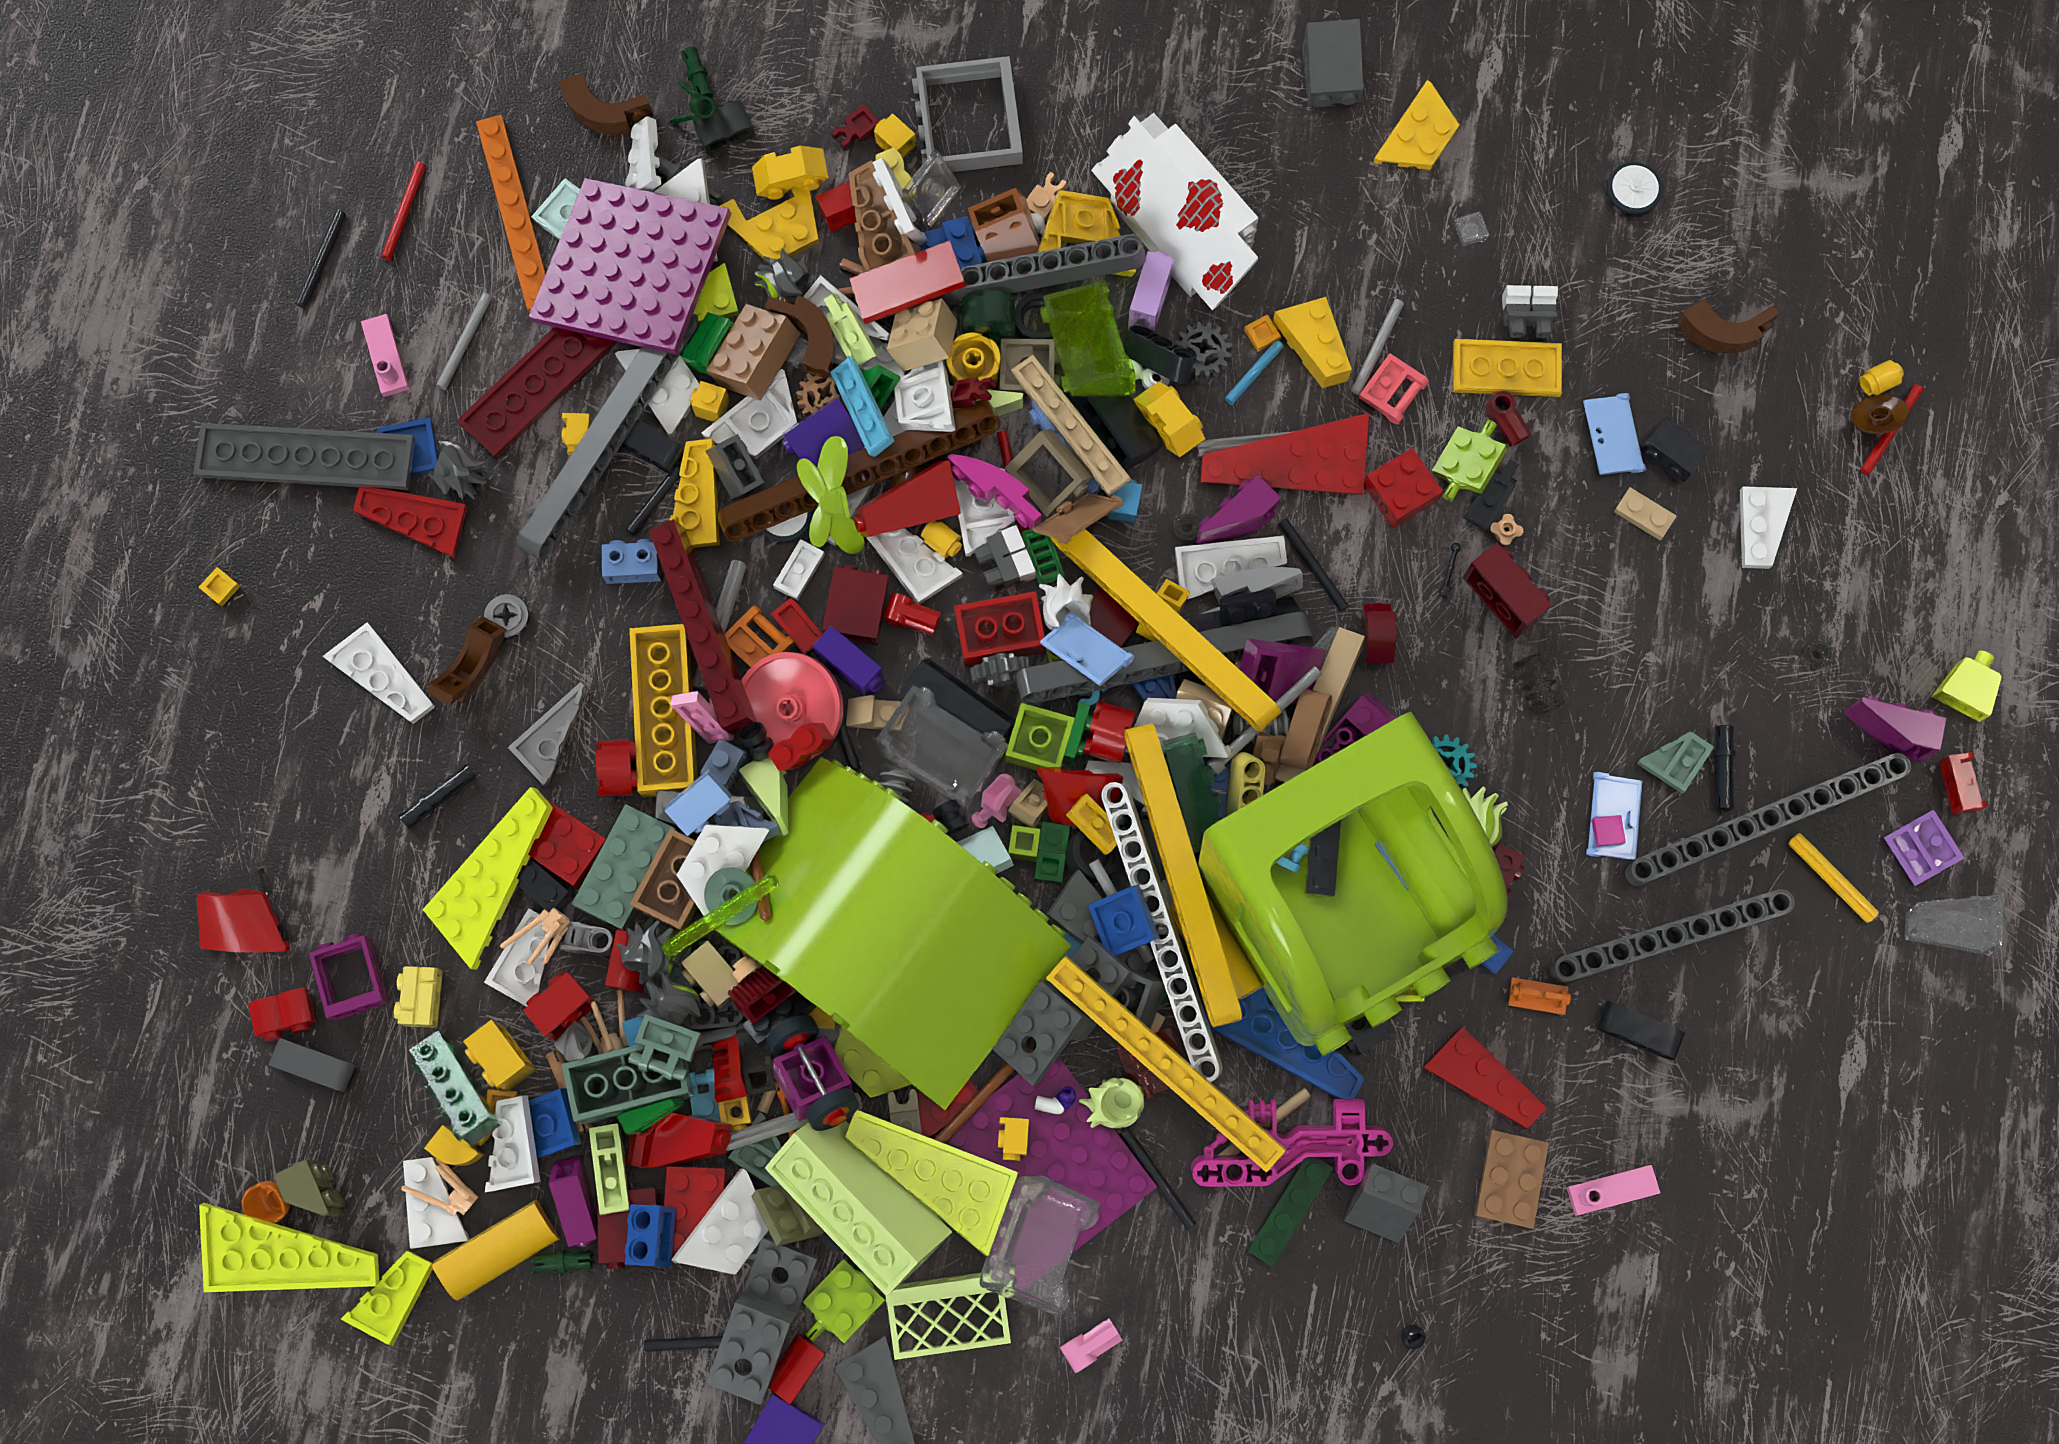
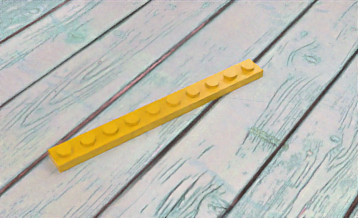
M1065 955L1046 977L1049 982L1266 1173L1284 1154L1286 1148L1068 956Z

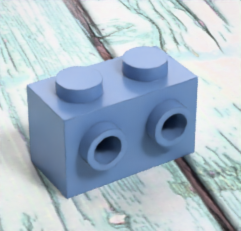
M650 539L637 540V543H626L625 541L614 540L609 542V544L602 545V577L607 584L661 581V563L653 541Z

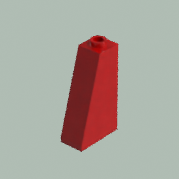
M936 461L855 509L857 516H854V524L857 532H861V536L871 537L961 514L950 461Z

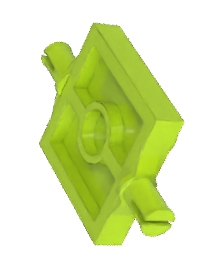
M1487 420L1480 433L1472 432L1459 426L1455 430L1432 469L1434 476L1444 479L1450 484L1443 494L1445 500L1448 501L1449 499L1450 502H1453L1459 489L1472 490L1479 494H1482L1507 451L1506 444L1490 438L1497 427L1495 422Z
M843 1259L803 1301L814 1313L817 1320L805 1334L807 1337H810L814 1333L810 1340L815 1342L827 1330L834 1333L845 1344L886 1300L875 1290L873 1283L865 1273L855 1270Z

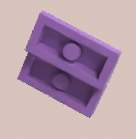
M1934 810L1884 837L1914 886L1964 859V856Z

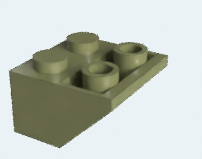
M305 1159L273 1175L284 1202L323 1216L340 1217L345 1215L342 1210L344 1206L343 1198L339 1191H334L331 1184L333 1175L327 1164L323 1165V1162Z

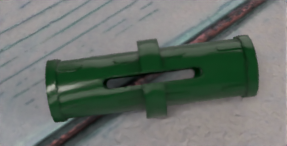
M694 46L685 48V50L681 51V55L688 71L686 73L688 80H691L694 90L698 91L700 95L712 98L713 93L706 77L708 73L701 64L697 48Z
M560 1250L558 1254L532 1255L531 1264L544 1263L543 1265L532 1266V1273L558 1271L559 1274H565L567 1270L592 1269L593 1260L581 1261V1259L593 1258L592 1251L566 1253L565 1250Z

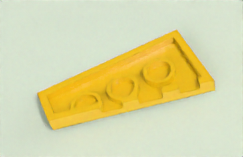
M712 438L687 441L685 443L679 473L681 478L679 487L675 492L674 512L670 517V520L674 519L685 528L692 548L720 545L717 473L706 453V450L715 446V441Z

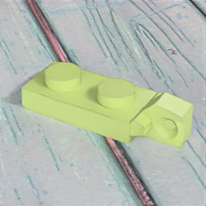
M837 293L823 299L830 310V313L827 314L828 322L847 358L851 356L856 359L860 367L878 356L877 350L849 303H843Z

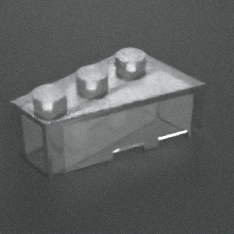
M2005 892L1996 893L1991 896H1970L1965 899L1953 900L1952 898L1918 902L1906 913L1904 939L1990 956L2003 946Z

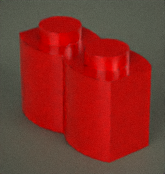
M807 723L799 727L790 739H785L775 744L768 755L778 771L796 770L804 766L812 755L819 754L829 748L834 738L824 723Z
M306 988L290 990L248 1003L254 1034L260 1039L264 1038L265 1042L282 1038V1033L291 1030L293 1034L310 1030V1025L317 1023L310 990Z

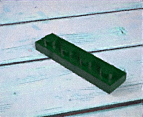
M1306 1157L1247 1251L1270 1267H1273L1329 1177L1333 1167L1317 1157Z

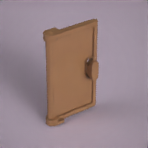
M1086 493L1073 503L1067 501L1057 508L1058 512L1033 528L1035 533L1057 538L1060 543L1067 544L1073 536L1115 508L1119 509L1124 503L1117 496L1112 495L1109 498Z

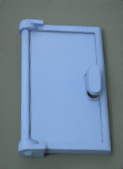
M1629 393L1617 394L1615 397L1583 401L1600 475L1630 471L1631 473H1639L1646 470L1629 403Z
M1073 612L1064 617V622L1060 624V627H1056L1040 641L1043 646L1099 686L1104 684L1122 667L1126 668L1135 658V655L1120 648L1079 619Z
M1594 772L1591 820L1595 817L1621 815L1626 843L1623 845L1596 847L1592 822H1590L1589 844L1586 855L1594 857L1607 856L1635 861L1643 781L1609 776L1608 773Z

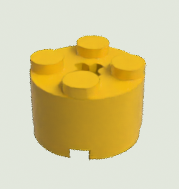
M974 332L957 337L953 341L950 358L946 359L948 377L952 385L957 380L977 377L980 381L991 377L997 385L1000 377V352L996 343L990 338L988 339L982 336V334Z

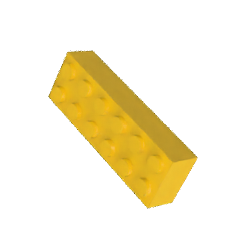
M683 624L629 628L638 792L643 798L656 797L657 790L682 792L698 779L695 730L671 706V700L673 695L693 692L690 641Z

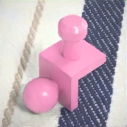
M999 775L983 791L981 802L983 809L972 815V822L976 827L984 828L992 815L1002 823L1006 820L1007 807L1022 793V790L1015 786V780L1011 775Z

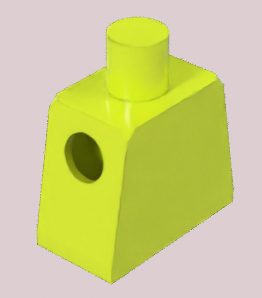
M1978 651L1974 660L1968 657L1963 658L1953 667L1932 697L1978 722L1988 718L1992 713L2002 678L2000 673L1990 669L1994 656L1986 651Z

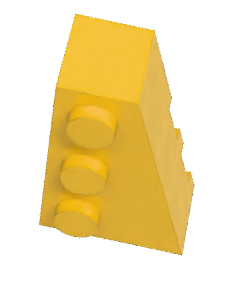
M1326 297L1275 311L1272 321L1275 327L1285 337L1290 348L1294 349L1303 360L1302 363L1322 388L1348 381L1352 369Z

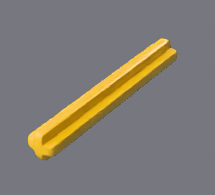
M1801 833L1796 834L1790 839L1789 845L1865 922L1869 923L1877 917L1878 910Z

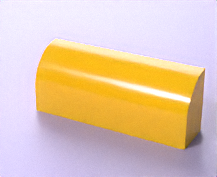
M1205 890L1238 1001L1261 989L1263 984ZM1173 903L1169 908L1175 925L1184 938L1175 904Z
M536 1199L438 1258L432 1263L431 1267L450 1296L459 1301L532 1255L558 1241L560 1237Z

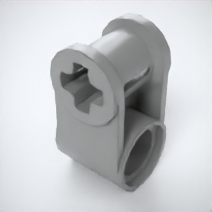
M572 921L567 926L569 929L566 931L565 941L560 946V950L577 954L611 955L615 935L609 930ZM607 935V946L598 949V939L601 936Z

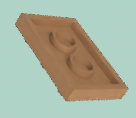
M1490 1130L1475 1216L1534 1229L1549 1143Z

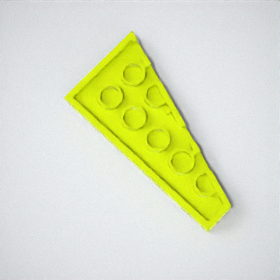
M530 787L423 909L470 969H478L481 963L479 958L484 947L489 946L492 939L490 934L496 921L501 920L519 882V879H517L522 866L527 864L530 858L528 853L535 839H539L553 809L537 788Z
M857 1110L852 1115L844 1138L985 1256H989L1018 1172Z
M207 1203L199 1205L204 1292L368 1287L379 1284L378 1254Z

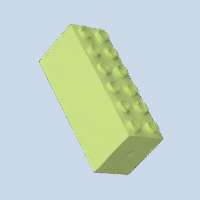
M847 1121L824 1131L814 1130L808 1122L789 1138L765 1169L869 1279L888 1296L928 1259L952 1231L935 1213L844 1138L849 1126Z

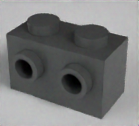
M738 434L706 450L731 499L764 483L758 467L753 463L745 443Z

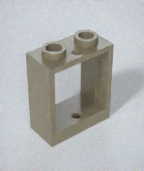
M1052 429L1040 431L1005 467L1010 475L1030 489V498L1046 517L1056 514L1058 512L1057 508L1063 503L1070 501L1074 496L1076 498L1081 496L1089 488L1087 483L1093 478ZM1046 449L1049 450L1074 479L1053 501L1049 499L1025 471Z

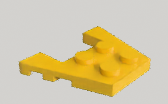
M792 187L790 190L794 196L793 198L748 221L745 220L734 199L720 205V207L729 208L732 213L727 226L734 234L739 235L762 258L766 256L780 261L782 248L791 258L819 243L810 191L804 190V188Z
M1059 190L1055 197L1038 252L1061 248V242L1083 244L1120 236L1118 231L1120 226L1110 199ZM1136 269L1113 274L1132 277L1136 273Z

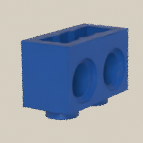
M630 1204V1213L627 1219L628 1235L625 1246V1265L671 1267L676 1207Z

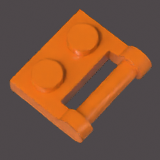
M756 605L752 606L724 634L729 648L750 668L769 655L788 652L795 644V641L790 636L786 637L768 621L761 614L762 610ZM755 622L778 644L777 647L772 650L748 627L750 623Z

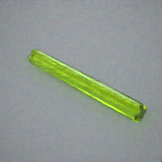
M773 873L765 875L661 945V949L665 956H674L779 886L778 879Z

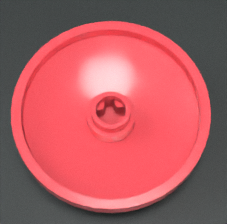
M776 653L758 661L744 675L741 681L756 721L764 725L767 730L766 736L772 738L775 744L782 740L790 739L799 727L807 723H824L835 739L843 718V698L835 677L821 662L800 653ZM819 754L812 755L810 759H813Z

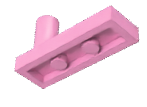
M384 314L361 321L383 397L409 390L389 316Z
M698 691L672 696L671 706L708 744L717 743L719 739L726 741L734 740V734L732 735L721 728L711 699H709L708 703Z
M1652 1165L1566 1187L1575 1216L1660 1193Z

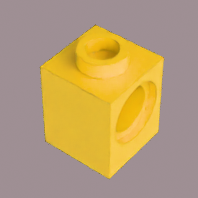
M894 114L890 115L887 119H882L875 127V141L884 151L895 148L903 159L916 146L915 133Z

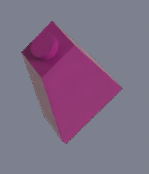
M582 1155L553 1162L549 1186L568 1247L573 1245L578 1247L589 1245L597 1239L598 1222Z

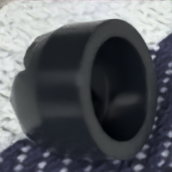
M1409 1325L1403 1329L1401 1341L1407 1348L1419 1349L1425 1343V1333L1419 1326ZM1419 1332L1421 1334V1337L1411 1343L1408 1342L1407 1339Z

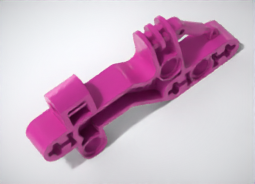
M1271 1099L1270 1104H1265L1264 1100H1259V1104H1254L1253 1100H1248V1110L1244 1112L1254 1121H1259L1260 1125H1265V1121H1270L1269 1128L1261 1127L1286 1148L1284 1154L1267 1173L1264 1171V1175L1260 1176L1256 1170H1260L1261 1167L1246 1154L1213 1155L1214 1149L1220 1143L1224 1144L1228 1140L1227 1137L1219 1132L1215 1136L1217 1139L1210 1146L1204 1147V1155H1200L1192 1161L1191 1172L1195 1182L1205 1187L1267 1186L1306 1157H1334L1335 1172L1340 1180L1346 1185H1356L1361 1182L1364 1176V1156H1384L1388 1154L1393 1147V1140L1382 1126L1365 1125L1364 1099H1334L1333 1125H1299L1286 1134H1279L1277 1132L1275 1099ZM1362 1134H1364L1367 1140H1376L1377 1135H1381L1384 1141H1380L1379 1146H1375L1372 1141H1363ZM1352 1163L1356 1165L1354 1174L1350 1176L1342 1174V1169L1346 1164ZM1217 1164H1221L1220 1167H1219V1168H1220L1221 1177H1218L1217 1172H1216V1171H1218V1168H1217V1166H1216ZM1237 1164L1241 1167L1240 1173L1234 1177L1228 1176L1226 1174L1228 1166ZM1246 1164H1249L1250 1169H1251V1170H1249V1173H1250V1176H1249V1177H1247L1248 1172H1247ZM1203 1165H1208L1209 1170H1211L1207 1171L1206 1176H1201L1200 1173Z

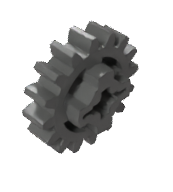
M1197 322L1196 329L1188 325L1186 329L1187 334L1180 332L1178 337L1180 341H1175V343L1196 355L1191 371L1195 374V380H1198L1200 375H1204L1207 381L1211 373L1215 377H1219V368L1226 370L1227 362L1231 361L1232 354L1229 352L1232 350V343H1226L1229 335H1220V326L1215 330L1211 329V322H1208L1206 327H1202V324ZM1201 349L1206 350L1205 354L1200 353Z
M1014 653L995 654L982 658L981 664L970 668L972 683L984 682L986 686H1004L1005 684L1016 682L1015 674L1022 669L1030 667L1029 659L1024 656H1014Z

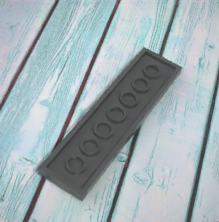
M201 423L193 474L197 478L409 490L416 438L413 435Z

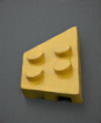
M1427 80L1375 156L1374 163L1382 165V162L1398 163V167L1408 168L1414 166L1418 169H1432L1457 132L1459 123L1430 81Z

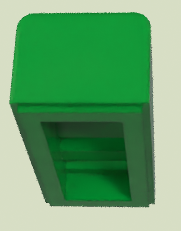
M1032 529L1021 532L1025 549H1027L1036 571L1038 584L1048 585L1057 581L1058 574H1061L1065 579L1050 536L1035 533ZM1040 537L1044 538L1043 540L1030 544V541L1038 539ZM1047 546L1048 550L1034 555V550ZM1051 557L1052 561L1038 565L1037 561ZM1052 567H1055L1056 569L1055 572L1043 576L1041 575V571L1050 569Z
M668 1098L622 1112L617 1115V1118L626 1134H640L683 1106L685 1102L682 1098Z

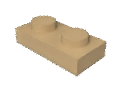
M1631 487L1614 510L1616 514L1658 540L1664 537L1676 518L1675 514Z

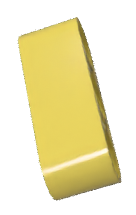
M1240 752L1231 761L1226 817L1263 796L1265 765L1260 759L1249 753ZM1251 762L1250 769L1245 772L1247 764ZM1248 790L1247 797L1242 800L1244 792Z

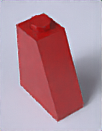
M675 1110L656 1123L647 1167H676L725 1154L731 1140L732 1124Z

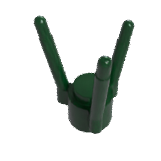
M678 80L677 84L692 96L689 104L692 113L671 118L669 122L674 124L691 120L698 121L700 117L708 118L714 113V110L718 109V105L711 98L700 95L698 91H695L683 81Z

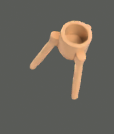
M552 908L550 912L544 909L537 918L509 937L500 947L502 949L506 948L543 921L544 924L541 928L547 934L526 963L528 966L532 965L553 937L554 939L543 958V963L546 964L553 955L562 936L569 929L567 926L571 921L556 908Z
M623 990L617 991L620 1037L617 1036V1033L608 1034L601 1013L594 1001L591 1002V1007L602 1034L600 1040L587 1018H581L585 1028L593 1037L598 1054L629 1046L622 1022L625 1021Z
M437 1158L436 1162L439 1165L435 1167L436 1171L454 1188L447 1198L451 1201L450 1204L405 1185L401 1187L402 1191L445 1209L453 1216L457 1211L464 1215L478 1198L446 1163L441 1162Z

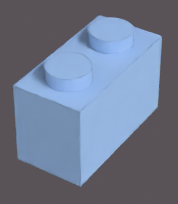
M708 769L670 801L665 807V812L686 836L690 835L693 831L695 834H698L706 824H709L707 819L713 814L719 816L729 808L731 793Z

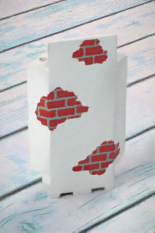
M1155 113L1151 114L1141 123L1134 116L1128 123L1130 130L1123 136L1119 135L1107 150L1109 156L1097 163L1091 171L1111 193L1110 202L1113 209L1141 239L1145 246L1151 252L1161 251L1174 258L1172 277L1190 297L1197 292L1213 310L1219 306L1258 261V256L1252 251L1258 217L1177 124L1168 129Z

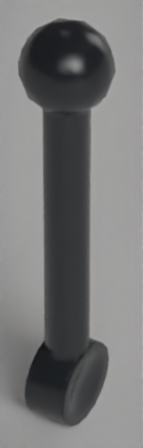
M1459 543L1451 545L1452 554L1443 586L1438 591L1442 597H1447L1450 593V588L1448 587L1457 553L1461 551Z

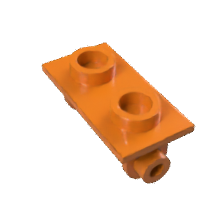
M1512 977L1508 1006L1565 1015L1566 1005L1570 1004L1571 994H1568L1569 987Z

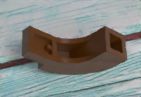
M584 74L558 81L571 114L583 126L597 133L607 135L630 133L631 130L628 123L639 122L645 117L653 115L646 94L619 103H605L596 99L591 94Z
M799 295L794 305L786 298L777 297L775 299L768 296L765 309L786 316L792 324L800 327L808 336V345L801 362L803 371L825 379L829 378L835 362V343L832 329L826 316L815 304Z
M1702 299L1683 311L1676 323L1691 341L1702 348L1717 353L1732 354L1744 352L1757 346L1764 337L1763 334L1775 326L1773 322L1779 315V312L1774 306H1771L1748 321L1734 323L1719 317L1707 301Z
M485 617L470 625L463 647L456 660L443 674L429 683L427 693L449 705L456 701L461 703L466 701L483 681L494 663L507 629Z

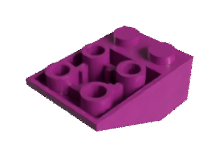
M1259 475L1252 481L1250 479L1245 480L1237 489L1239 493L1233 499L1227 497L1219 505L1218 509L1220 511L1213 517L1208 515L1198 525L1200 529L1196 534V545L1219 543L1257 533L1276 515L1281 497Z
M1247 638L1239 670L1276 702L1314 666L1321 671L1326 650ZM1317 679L1307 689L1313 690ZM1299 696L1291 704H1297Z
M1368 691L1358 699L1323 739L1314 762L1316 764L1322 762L1398 717Z
M1875 696L1862 697L1844 710V715L1891 754L1901 753L1907 756L1908 759L1921 762L1941 750L1946 718L1937 716V713L1934 711L1912 710L1903 703L1881 702L1882 699Z

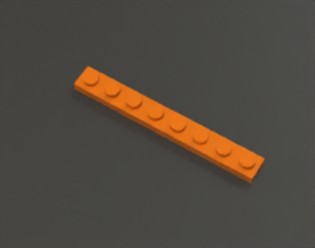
M502 115L476 121L524 300L530 313L546 272Z

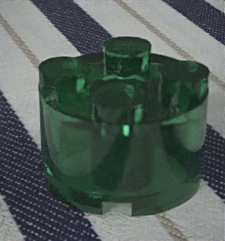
M984 290L983 296L975 297V292L962 298L963 334L979 333L993 340L996 345L1001 344V339L1015 334L1014 298L1011 300L1009 293L998 290Z

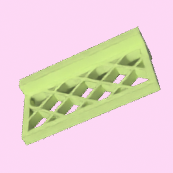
M1001 1270L903 1283L886 1296L895 1360L1011 1343ZM998 1291L999 1303L991 1312L979 1301L985 1293ZM979 1294V1296H978L976 1299H974L972 1296H970V1295ZM964 1296L973 1303L964 1316L950 1307L956 1297ZM950 1298V1300L947 1303L941 1300ZM935 1300L944 1307L935 1320L921 1311L927 1301ZM922 1302L918 1308L912 1304ZM906 1304L915 1312L907 1323L904 1324L895 1317L894 1306ZM975 1306L989 1315L980 1329L966 1319ZM999 1309L1001 1311V1318L995 1315ZM946 1310L960 1319L951 1333L937 1323ZM918 1314L931 1323L922 1337L909 1328V1325ZM992 1318L1003 1326V1337L991 1338L983 1332ZM963 1322L977 1332L971 1341L962 1342L954 1336ZM896 1324H898L900 1327H902V1329H901V1331H900L899 1333H897V1325H896ZM934 1326L948 1336L940 1346H933L925 1340ZM905 1331L919 1340L912 1350L900 1351L899 1339ZM980 1335L985 1338L982 1340H977V1338ZM951 1339H952L954 1342H956V1343H954V1344H948V1342H949ZM922 1343L926 1346V1348L919 1347Z

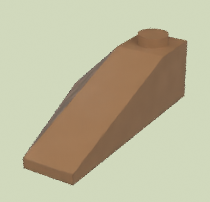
M872 160L849 173L852 205L855 207L856 215L855 228L859 239V258L866 272L921 251L919 245L905 235V233L901 235L894 222V220L898 219L895 211H890L884 200V196L887 195L883 186L879 187L873 176V172L876 169Z

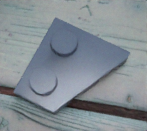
M738 800L730 803L729 808L721 815L713 814L716 824L720 826L763 827L769 829L763 842L782 833L776 822L767 821L760 813L755 810H749L745 804Z

